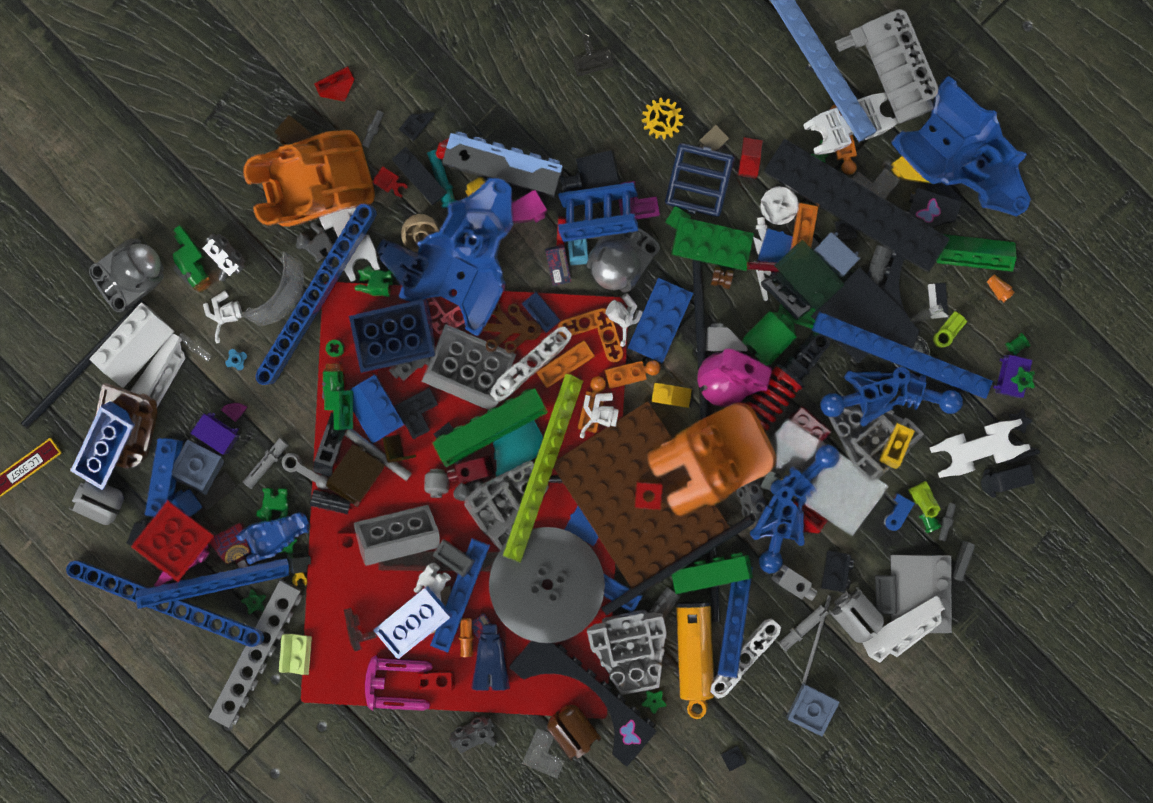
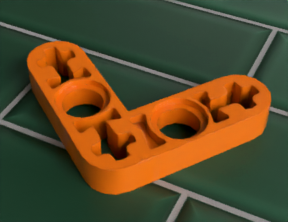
M606 309L594 310L563 320L558 324V328L563 327L564 323L570 326L573 325L572 320H576V326L579 331L575 332V328L570 329L571 336L597 328L607 359L610 362L621 360L623 351L614 322L607 317L606 323H611L612 327H605L602 330L599 327L603 326V322L598 320L597 317L600 316V312L606 314ZM586 317L590 320L588 328L580 327L579 320ZM604 331H613L614 338L611 341H606L603 338ZM559 332L561 336L566 337L563 332ZM617 341L618 345H614L615 350L620 352L617 355V359L609 356L611 348H606L605 344H612Z

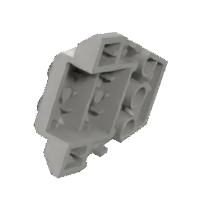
M860 404L844 408L841 415L829 417L855 470L870 484L892 468L879 462V458L896 423L914 430L905 455L923 437L924 433L911 420L898 417L892 410L871 421L866 426H862L860 424L862 409Z
M528 461L480 485L465 499L464 506L479 528L500 550L508 542L534 467L532 461Z
M646 610L605 617L602 619V623L594 624L587 629L592 651L596 653L601 665L608 671L610 679L621 695L659 688L664 643L667 634L663 614L648 613Z

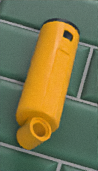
M711 602L676 603L680 698L689 700L687 711L690 717L700 719L708 711L706 700L714 697L710 692L711 685L714 682ZM697 703L702 706L703 710L701 713H696L693 710L694 704Z

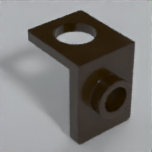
M399 434L383 437L388 463L416 457V454L404 457Z

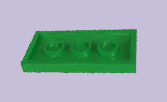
M679 217L671 255L746 271L754 233Z

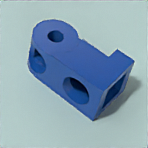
M898 493L893 497V500L897 502L892 512L886 515L884 519L885 526L892 531H896L902 526L915 504Z

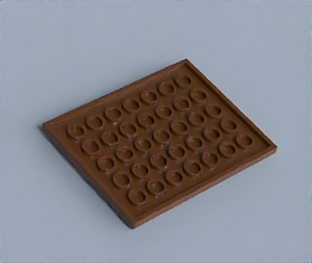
M648 401L619 419L615 427L605 428L557 459L553 467L631 588L730 528L715 504L702 505L681 516L677 515L671 508L668 496L687 487V483L692 478L685 464L660 476H656L653 473L648 460L649 452L672 440V437ZM637 480H640V483L652 484L662 482L660 510L635 508ZM650 490L645 491L643 494V499L647 502L652 501L655 497L654 493Z

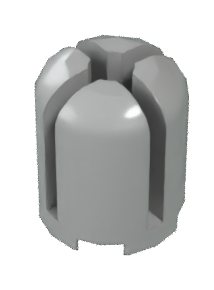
M86 481L85 484L81 483L72 500V502H75L74 507H69V510L103 525H109L116 519L118 511L103 504L120 510L124 501L123 493L109 485H106L105 489L101 490Z
M855 587L856 591L850 594L845 592L834 602L836 604L832 612L829 610V613L855 642L862 643L869 641L873 636L850 609L854 608L876 634L882 629L884 619L858 587Z

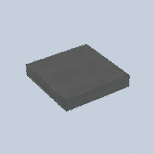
M966 541L962 542L951 572L952 578L960 581L963 580L975 548L974 544Z

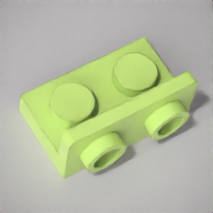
M282 634L279 672L309 675L312 636Z

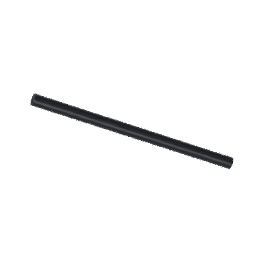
M142 299L122 317L21 422L25 428L28 429L92 363L90 358L140 303L147 305Z
M747 516L601 607L607 616L754 523Z

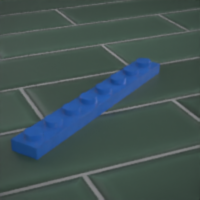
M287 558L274 560L268 563L237 568L189 580H181L148 589L144 588L135 591L136 605L140 609L289 576Z

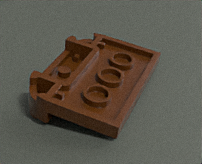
M104 383L102 384L96 414L100 406L111 401L126 410L134 423V427L116 466L122 468L137 466L149 454L157 419V402L145 393L140 395Z

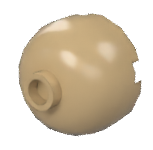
M425 214L412 215L402 226L401 237L405 247L407 246L412 251L418 253L419 247L417 243L424 240L428 235L439 232V228L434 219Z

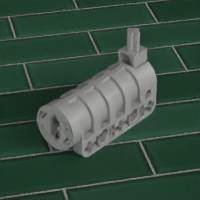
M896 10L881 16L861 27L851 30L849 32L850 35L835 41L839 52L855 46L856 49L866 45L899 124L935 109L931 100L937 95L938 86L905 11ZM901 36H906L909 39V42H904L901 39ZM916 71H921L924 77H918ZM924 90H926V91H929V90H930L931 93H930V94H929V93H926V94H925Z

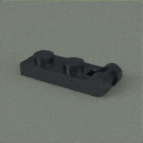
M774 271L770 278H765L761 281L763 289L769 291L796 320H799L811 310L812 306L778 271Z

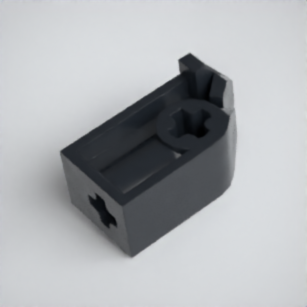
M1024 464L990 473L989 469L984 470L980 483L982 490L991 498H995L996 492H1004L1034 484L1035 481L1030 464Z

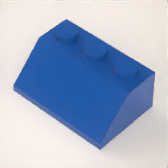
M373 375L349 390L353 391V412L372 444L405 425L377 375Z

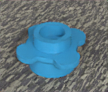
M235 349L229 350V358L225 362L226 366L242 370L247 354L245 352H236Z

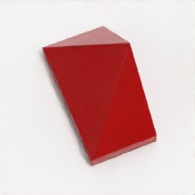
M347 66L314 83L320 97L345 102L354 78Z
M795 499L793 503L798 507V503ZM805 502L802 505V510L804 511L803 532L820 533L828 520Z

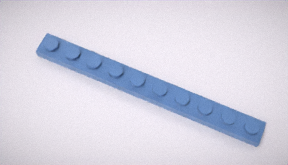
M770 0L858 142L875 134V127L796 1Z

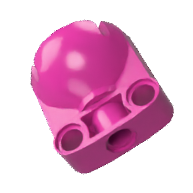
M724 349L723 352L712 354L702 362L698 370L697 381L699 387L704 386L705 391H702L705 399L713 405L727 407L734 403H740L745 397L753 393L767 390L772 371L760 362L738 351Z

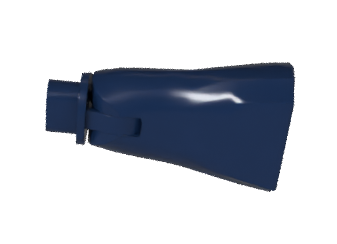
M384 239L381 240L376 248L380 260L393 273L405 290L416 288L429 265L428 258Z
M497 624L482 625L472 680L473 690L486 691L489 690V687H492L494 691L510 689L503 643Z

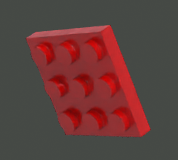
M167 500L131 547L178 582L214 535Z

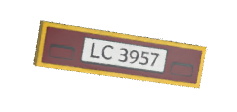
M52 438L46 440L0 473V498L62 454Z

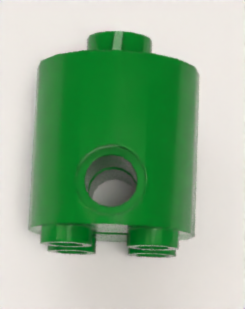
M769 311L743 337L741 342L767 367L797 338L794 323L783 313Z

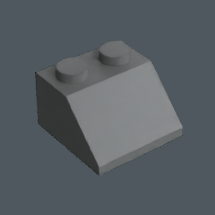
M711 324V327L707 328L706 351H723L724 349H732L738 352L747 351V347L729 328L724 327V324Z

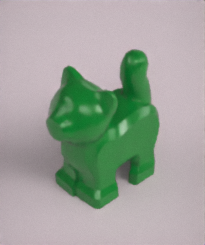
M370 265L358 270L360 281L369 282L367 286L362 284L356 285V291H362L372 296H390L391 289H389V286L393 285L394 281L393 273L390 270L386 272L374 270Z
M263 488L262 507L257 510L256 515L262 521H271L272 510L281 511L280 518L287 517L289 509L288 489H278L279 494L274 496L273 489Z

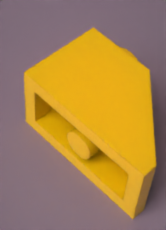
M903 156L891 164L893 167L891 171L897 178L900 177L905 181L930 184Z
M654 383L651 402L689 408L692 389Z
M896 423L885 444L879 462L897 469L901 465L914 430Z

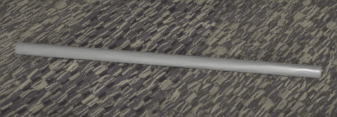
M829 595L827 596V600L824 609L828 610L829 603L832 597ZM825 617L820 621L817 634L814 640L812 651L802 683L805 684L811 668V664L816 651V647L818 644V640L821 634Z

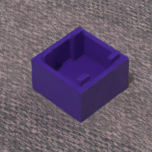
M1004 355L1003 359L1000 358L999 360L1002 362L997 386L993 385V388L996 389L995 393L1015 398H1024L1025 389L1019 392L1018 385L1012 382L1011 378L1017 376L1019 367H1022L1026 372H1030L1032 360L1013 355Z
M215 413L203 414L191 434L221 454H228L240 437V434L237 433L239 429H231L214 417Z

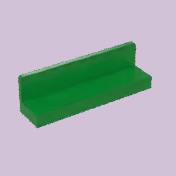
M943 234L950 240L937 263L1013 272L1016 261L1015 242Z

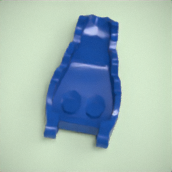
M299 512L285 518L254 523L240 531L236 537L238 541L247 540L252 554L247 556L246 560L248 564H252L258 560L275 556L284 547L289 546L291 542L295 541L296 537L309 532V522L306 516Z

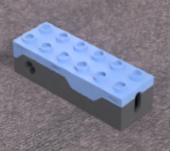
M457 131L455 134L451 133L448 139L440 142L438 145L436 157L443 159L442 164L445 167L486 179H503L511 186L528 191L535 190L538 194L552 198L555 197L563 170V165H560L558 160L551 158L548 161L542 160L540 155L530 153L528 156L523 154V150L513 147L511 150L504 149L503 144L496 142L490 145L486 143L485 139L474 137V140L469 139L467 134ZM464 153H468L470 157L467 161H463L461 157Z

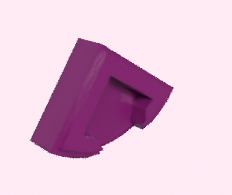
M231 403L224 406L221 411L236 422L248 407L241 403Z

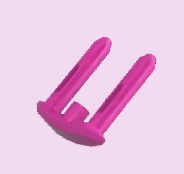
M376 655L372 657L365 680V695L368 708L372 711L375 708L419 711L429 709L430 702L424 699L376 697L374 689H384L385 678L375 677V672L377 670L428 672L432 670V664L419 660L378 658ZM386 663L406 664L407 666H386ZM384 702H402L404 705L384 704Z

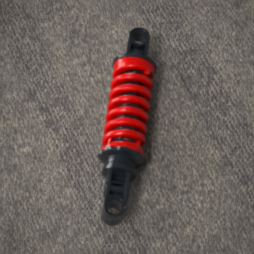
M813 331L804 343L797 348L794 355L787 358V362L784 365L778 363L775 365L771 372L773 379L770 378L767 390L758 391L760 395L752 394L751 399L753 403H745L755 411L763 429L768 430L770 428L766 421H776V417L773 415L775 412L782 414L781 405H789V401L786 399L788 396L790 398L796 397L793 390L798 392L805 387L802 380L806 375L810 374V368L817 363L820 356L829 347V337ZM822 336V343L816 345V339Z

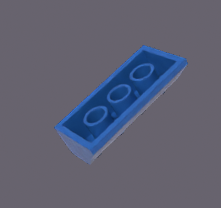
M111 401L100 406L71 469L73 473L101 490L105 489L134 427V423L126 410Z

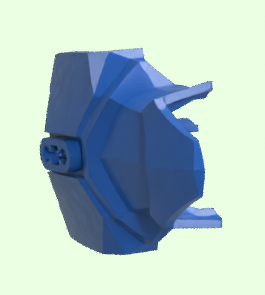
M949 76L944 78L938 85V93L934 97L933 104L935 109L932 110L931 117L918 131L899 132L892 140V145L930 183H944L946 185L963 183L979 193L978 199L982 208L1000 211L1015 217L1024 213L1029 206L1031 198L1022 181L1019 164L1027 154L1017 151L1003 137L996 111L983 109L957 85L954 79ZM929 126L933 128L934 132L929 130ZM943 139L947 140V145L943 143Z
M489 178L468 197L448 204L449 215L440 232L428 235L424 240L417 243L419 247L418 253L428 258L429 265L416 288L405 290L402 287L399 293L400 298L409 302L441 296L457 304L465 321V329L476 336L480 335L485 328L506 285L502 278L503 271L497 259V253L501 239L508 234L514 225L512 216V188L505 180L499 178ZM460 272H464V279H460ZM453 289L457 291L456 296L452 295Z

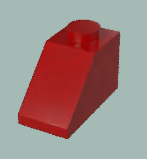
M743 138L738 176L758 177L763 140Z

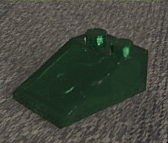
M804 240L797 243L774 265L816 311L844 286V283Z

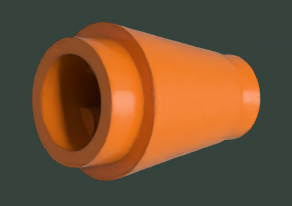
M995 274L987 281L998 300H1001L1003 303L1015 293L1012 290V286Z

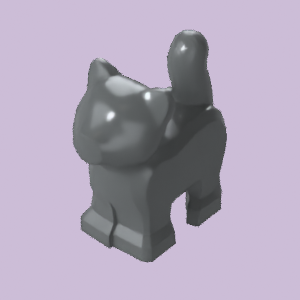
M313 221L311 222V228L317 232V235L311 241L308 235L300 232V235L297 237L296 247L299 250H307L309 254L316 258V262L319 263L325 258L321 251L327 249L329 254L334 243L330 240L329 235Z
M480 478L467 484L460 483L455 488L453 495L455 499L465 501L484 482Z

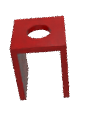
M637 480L635 508L660 510L662 482L652 484L640 483V480ZM647 490L652 491L655 495L654 499L650 502L643 499V494Z

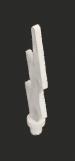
M765 217L757 218L758 225L756 229H758L761 241L753 237L758 256L767 229ZM756 270L763 299L767 301V291L761 286V281L765 279L764 273L770 276L771 271Z

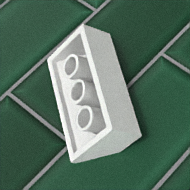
M140 303L94 353L90 360L104 374L124 388L175 331L150 307Z

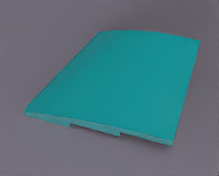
M535 420L493 442L495 448L494 460H496L497 465L496 477L537 457L543 436Z

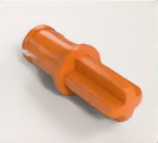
M463 618L461 620V636H459V640H461L460 656L472 657V640L474 639V636H472V620L470 618Z

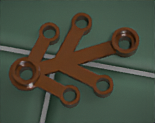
M497 304L498 310L493 311L492 315H495L502 324L487 323L483 331L502 332L495 339H490L486 342V349L489 352L496 351L497 347L513 333L520 334L514 341L506 342L505 350L509 354L514 353L516 348L527 339L535 340L541 334L540 325L535 321H528L520 312L517 304L509 305L508 313L510 316L515 317L522 326L513 325L500 310V305ZM515 307L517 312L512 313L510 309ZM530 327L535 329L533 333L528 332ZM494 343L495 347L491 349L488 347V344ZM512 344L514 345V349L509 350L507 346Z

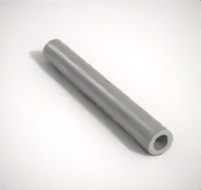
M349 429L346 432L345 436L363 447L370 455L381 459L386 467L405 481L411 476L412 473L397 462L388 463L384 452L353 429Z

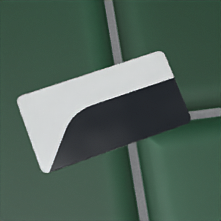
M929 284L931 318L948 317L946 284Z

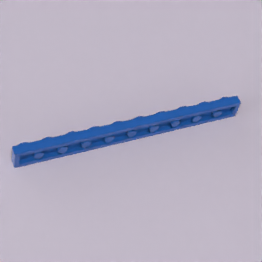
M818 312L812 328L814 332L983 399L987 398L993 382Z

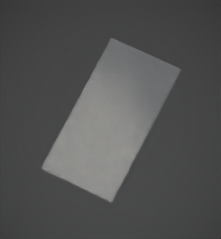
M786 418L770 441L776 453V464L774 466L776 473L780 474L781 479L790 474L792 467L803 473L815 461V453L818 448L827 444ZM839 453V462L831 469H823L810 481L817 492L811 490L812 497L806 495L807 502L804 505L853 536L889 485L878 478L869 484L855 470L851 460Z

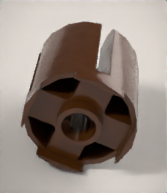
M574 704L566 705L561 708V712L557 711L554 713L547 724L548 731L571 761L574 756L578 759L590 751V747L596 739L598 742L601 740L599 733L580 708Z

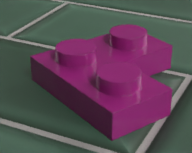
M635 181L623 182V183H632V182H634V185H635ZM657 197L644 199L630 198V214H634L636 220L660 216ZM619 199L620 214L623 215V199Z

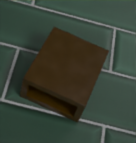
M353 444L328 479L326 486L358 507L382 473L385 465L378 457H372L367 454L363 447Z

